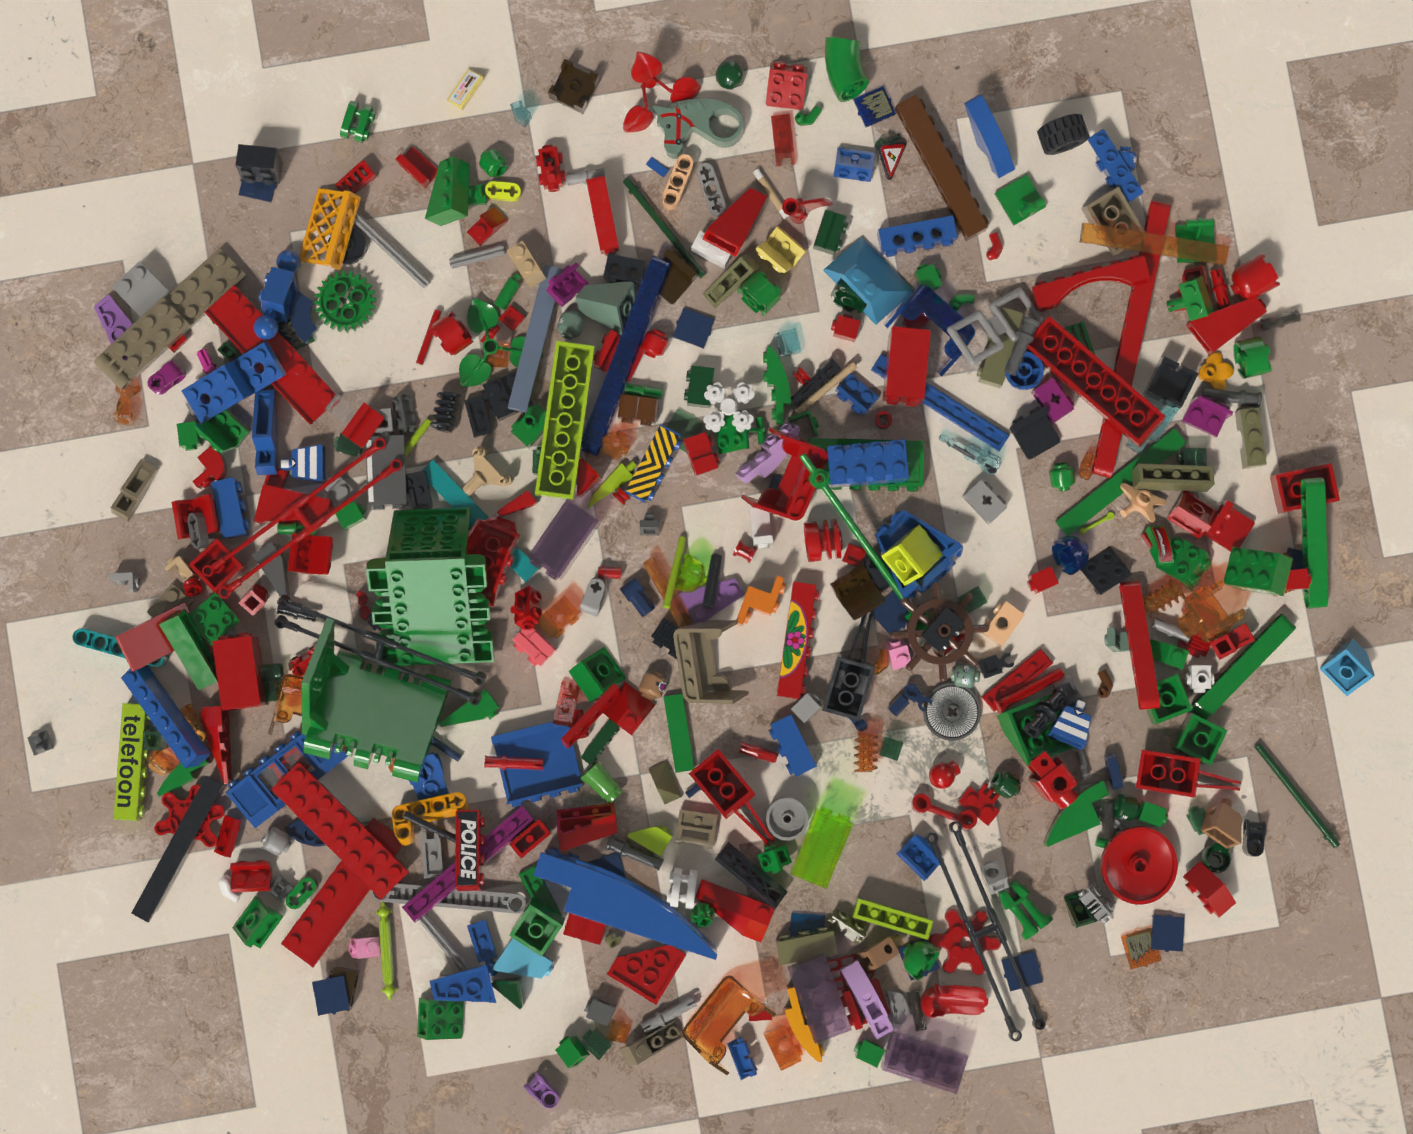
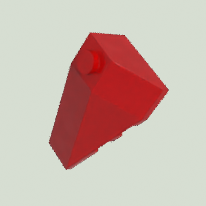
M221 706L202 707V711L199 712V721L202 723L224 784H230L232 782L229 711H222Z
M704 879L701 880L695 896L700 902L708 904L709 908H713L716 915L742 936L762 942L774 909L767 903Z

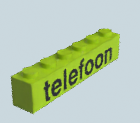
M122 703L114 820L139 821L145 814V806L142 804L143 797L146 796L147 791L146 786H144V779L148 775L146 759L149 758L150 750L147 747V741L151 737V728H149L150 718L140 704Z

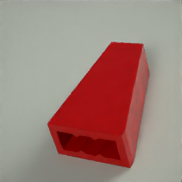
M605 176L586 179L600 252L605 254V256H608V253L616 254V251H619V245Z
M749 188L707 228L702 240L736 257L767 196L758 190Z
M1257 297L1247 299L1215 311L1206 317L1192 320L1186 326L1208 355H1211L1267 312L1265 309L1266 305Z
M263 484L254 522L260 524L272 522L280 513L306 494ZM313 496L300 509L309 521H316L321 516H325L332 511L335 505H332L333 501L330 499ZM293 513L280 522H300V520Z

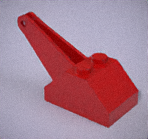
M719 749L689 773L725 819L735 813L767 846H770L763 835L738 810L745 804L772 842H775V839L767 831L748 802L756 795L755 792Z
M1141 750L1136 788L1196 798L1197 787L1237 791L1241 789L1225 785L1198 783L1199 775L1241 784L1242 781L1201 771V759Z

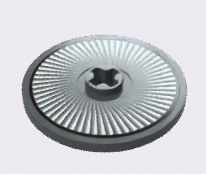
M946 683L933 689L927 696L933 704L924 703L923 708L926 711L923 712V717L928 729L937 737L949 741L961 740L969 736L978 726L981 717V707L977 696L969 688L957 687L955 683ZM949 707H955L957 709L955 711V713L957 714L956 716H948Z

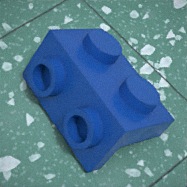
M919 834L912 836L896 853L923 881L928 879L940 865L931 846Z

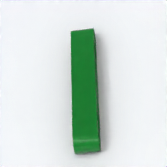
M1322 477L1302 479L1303 569H1307L1311 575L1310 588L1304 589V603L1307 609L1322 608L1328 606L1325 482Z
M1283 613L1276 617L1214 681L1211 689H1206V693H1202L1191 705L1192 709L1201 718L1207 720L1296 629V626Z

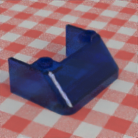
M918 285L884 322V325L888 328L900 314L908 320H914L923 312L950 337L944 347L949 359L937 371L940 376H943L962 355V352L947 332V328L962 320L963 317L929 286ZM971 324L957 331L966 346L970 344L975 336V329Z

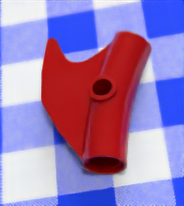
M787 198L783 202L782 210L790 216L794 223L801 224L805 222L809 212L819 207L831 206L833 202L826 198L803 201L802 198Z

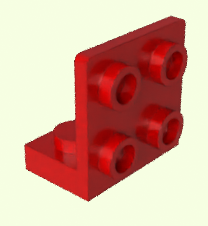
M1226 500L1218 508L1212 527L1208 532L1205 531L1203 535L1231 552L1232 547H1241L1255 522L1232 508L1234 504Z

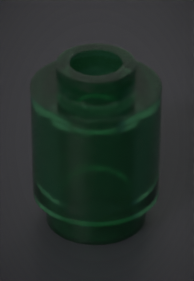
M1196 805L1187 810L1189 813L1186 814V817L1194 832L1202 835L1204 833L1201 831L1206 811L1204 807Z

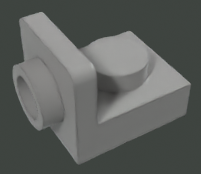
M341 477L325 488L340 503L356 493Z
M109 573V580L116 582V585H128L129 581V592H138L140 577H137V573Z

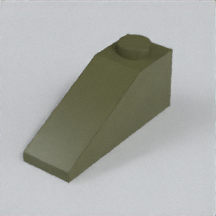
M750 254L741 256L703 295L714 308H717L737 291L753 273H757L761 267Z

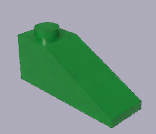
M484 689L480 692L482 700L478 705H472L468 701L441 721L439 725L440 727L484 720L486 718L491 720L499 714L497 710L500 709V706L489 691Z

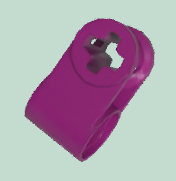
M171 360L150 376L147 384L155 394L162 395L180 383L186 377V374L174 360ZM159 382L161 386L157 387L155 383Z

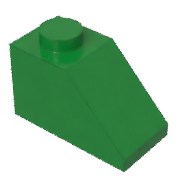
M1150 639L1153 661L1176 670H1183L1189 651Z

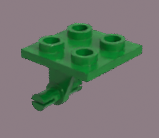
M1027 174L994 193L1013 226L1046 208L1044 199L1039 195Z
M1197 217V219H1186V225H1175L1177 263L1216 261L1214 218L1203 219L1202 217Z
M724 414L723 420L725 425L717 432L719 454L750 449L748 433H756L758 445H761L765 441V433L767 432L766 428H764V417L756 418L757 428L738 432L736 426L732 425L734 414Z

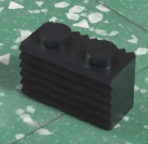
M664 618L651 635L654 639L652 642L659 648L664 646L669 649L668 654L677 660L673 635L679 628Z

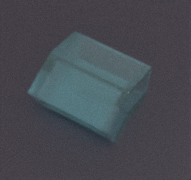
M521 100L511 103L510 106L515 121L526 128L532 119L531 113L523 107Z
M796 328L783 330L775 334L780 357L801 353Z

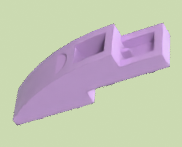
M789 422L782 425L780 431L798 436L800 428L798 425ZM774 434L768 436L761 444L764 451L757 453L749 463L743 464L735 473L737 478L747 484L758 474L764 478L767 477L787 456V453L782 449L783 439Z
M858 960L841 968L840 971L855 1001L859 1004L874 1037L879 1039L893 1031L894 1029L887 1017L888 1015Z

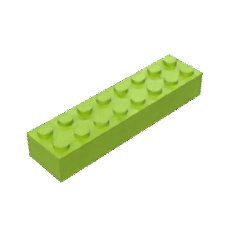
M556 341L535 489L536 496L574 501L595 346Z

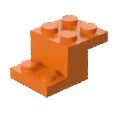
M777 575L771 593L748 586L736 619L738 621L737 625L742 626L743 623H748L751 615L748 609L768 616L776 613L780 603L776 601L778 595L782 596L786 583H783V577Z

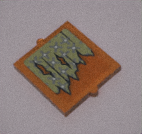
M1152 928L1141 931L1135 930L1134 933L1121 936L1131 970L1142 966L1148 967L1149 964L1161 961L1159 951L1151 949Z

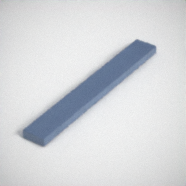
M544 265L543 274L546 279L539 284L508 409L527 413L555 305V300L546 292L549 286L548 281L554 275L559 276L563 270L561 268Z

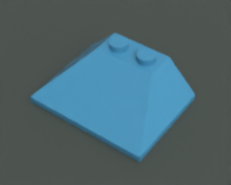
M863 237L858 239L823 270L836 284L843 279L867 304L863 312L875 325L914 292Z

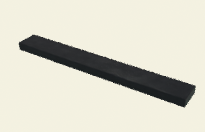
M208 775L205 777L131 914L146 922H150L224 784Z

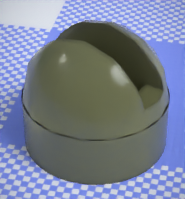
M609 931V935L605 936V941L610 948H614L621 943L622 937L616 931Z

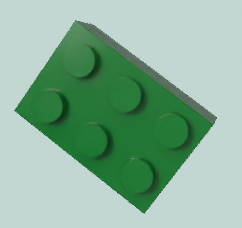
M1232 547L1223 584L1238 590L1284 596L1293 559L1275 552Z

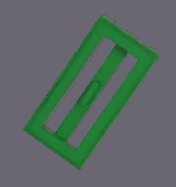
M1084 321L1065 327V330L1071 335V330L1074 329L1077 340L1083 344L1078 329L1080 327L1087 349L1095 355Z

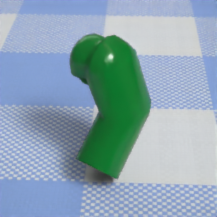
M814 106L809 114H801L799 112L795 115V121L800 126L812 125L822 110Z

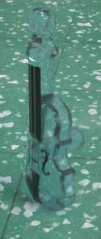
M946 434L939 436L941 442H946L949 447L962 453L965 459L978 464L980 469H983L986 473L994 475L1000 469L1002 464L1000 457L992 454L989 449L984 448L981 450V448L972 443L965 447L955 441L954 438H949Z

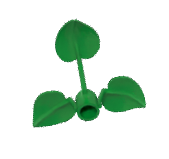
M474 298L468 309L467 322L469 328L474 333H481L485 330L486 340L483 342V350L485 352L482 359L476 354H470L461 360L459 365L460 385L466 387L480 385L490 377L491 366L484 361L488 354H496L498 350L511 352L509 359L518 368L526 338L522 336L514 338L511 343L512 348L499 346L496 340L490 339L488 330L494 328L498 322L497 310L492 305Z

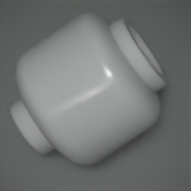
M273 827L271 830L267 829L261 839L263 849L276 856H279L282 852L286 853L291 846V842H289L290 835L277 827Z

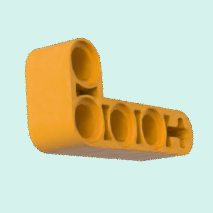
M455 792L395 806L391 814L394 834L404 846L412 844L415 840L414 825L417 824L404 818L398 819L399 815L405 810L426 821L432 822L456 816V810H468V801L462 793ZM439 805H444L442 810L436 811ZM425 809L423 814L417 815L419 810ZM403 832H409L406 837H401Z

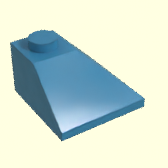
M1351 639L1339 648L1320 667V670L1346 696L1375 676L1367 652L1354 639Z

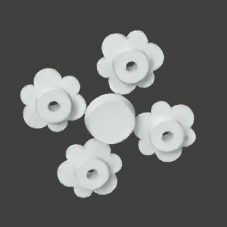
M716 382L713 386H707L708 391L704 393L705 399L710 400L711 404L721 403V412L710 411L709 415L704 416L703 421L706 424V429L719 432L721 427L725 425L723 420L724 414H734L732 425L736 426V430L738 432H743L745 429L749 430L754 417L748 414L746 410L742 412H736L737 403L743 402L747 404L749 400L754 398L755 394L752 391V386L740 382L737 388L733 389L735 394L734 400L730 398L725 399L726 390L722 388L720 383Z

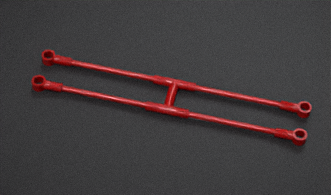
M377 438L374 444L365 450L360 457L311 493L304 495V497L293 503L280 513L276 519L226 556L219 558L211 565L204 566L202 568L203 575L212 577L215 571L224 565L228 559L293 513L305 527V529L295 535L294 539L240 579L237 578L228 586L221 587L218 590V595L223 599L229 598L231 592L241 586L242 582L296 542H300L327 522V519L381 479L384 480L393 472L400 471L403 467L402 462L398 459L392 460L390 466L379 473V476L313 523L309 521L300 509L313 496L363 459L370 457L378 450H384L386 448V441L383 438ZM379 441L384 442V445L382 447L377 446V443ZM395 462L400 463V467L397 469L393 468ZM207 568H211V573L209 575L205 573V570ZM224 589L228 591L226 596L221 594Z

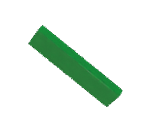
M683 694L664 696L675 773L693 770L694 763Z

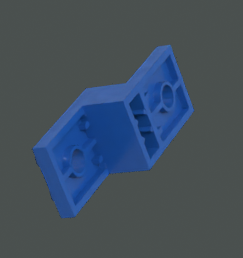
M265 341L181 391L198 420L202 423L287 374L270 345ZM258 362H260V363L263 364V366H264V371H263V372H261V371L258 369V367H257ZM204 393L210 396V403L205 401Z

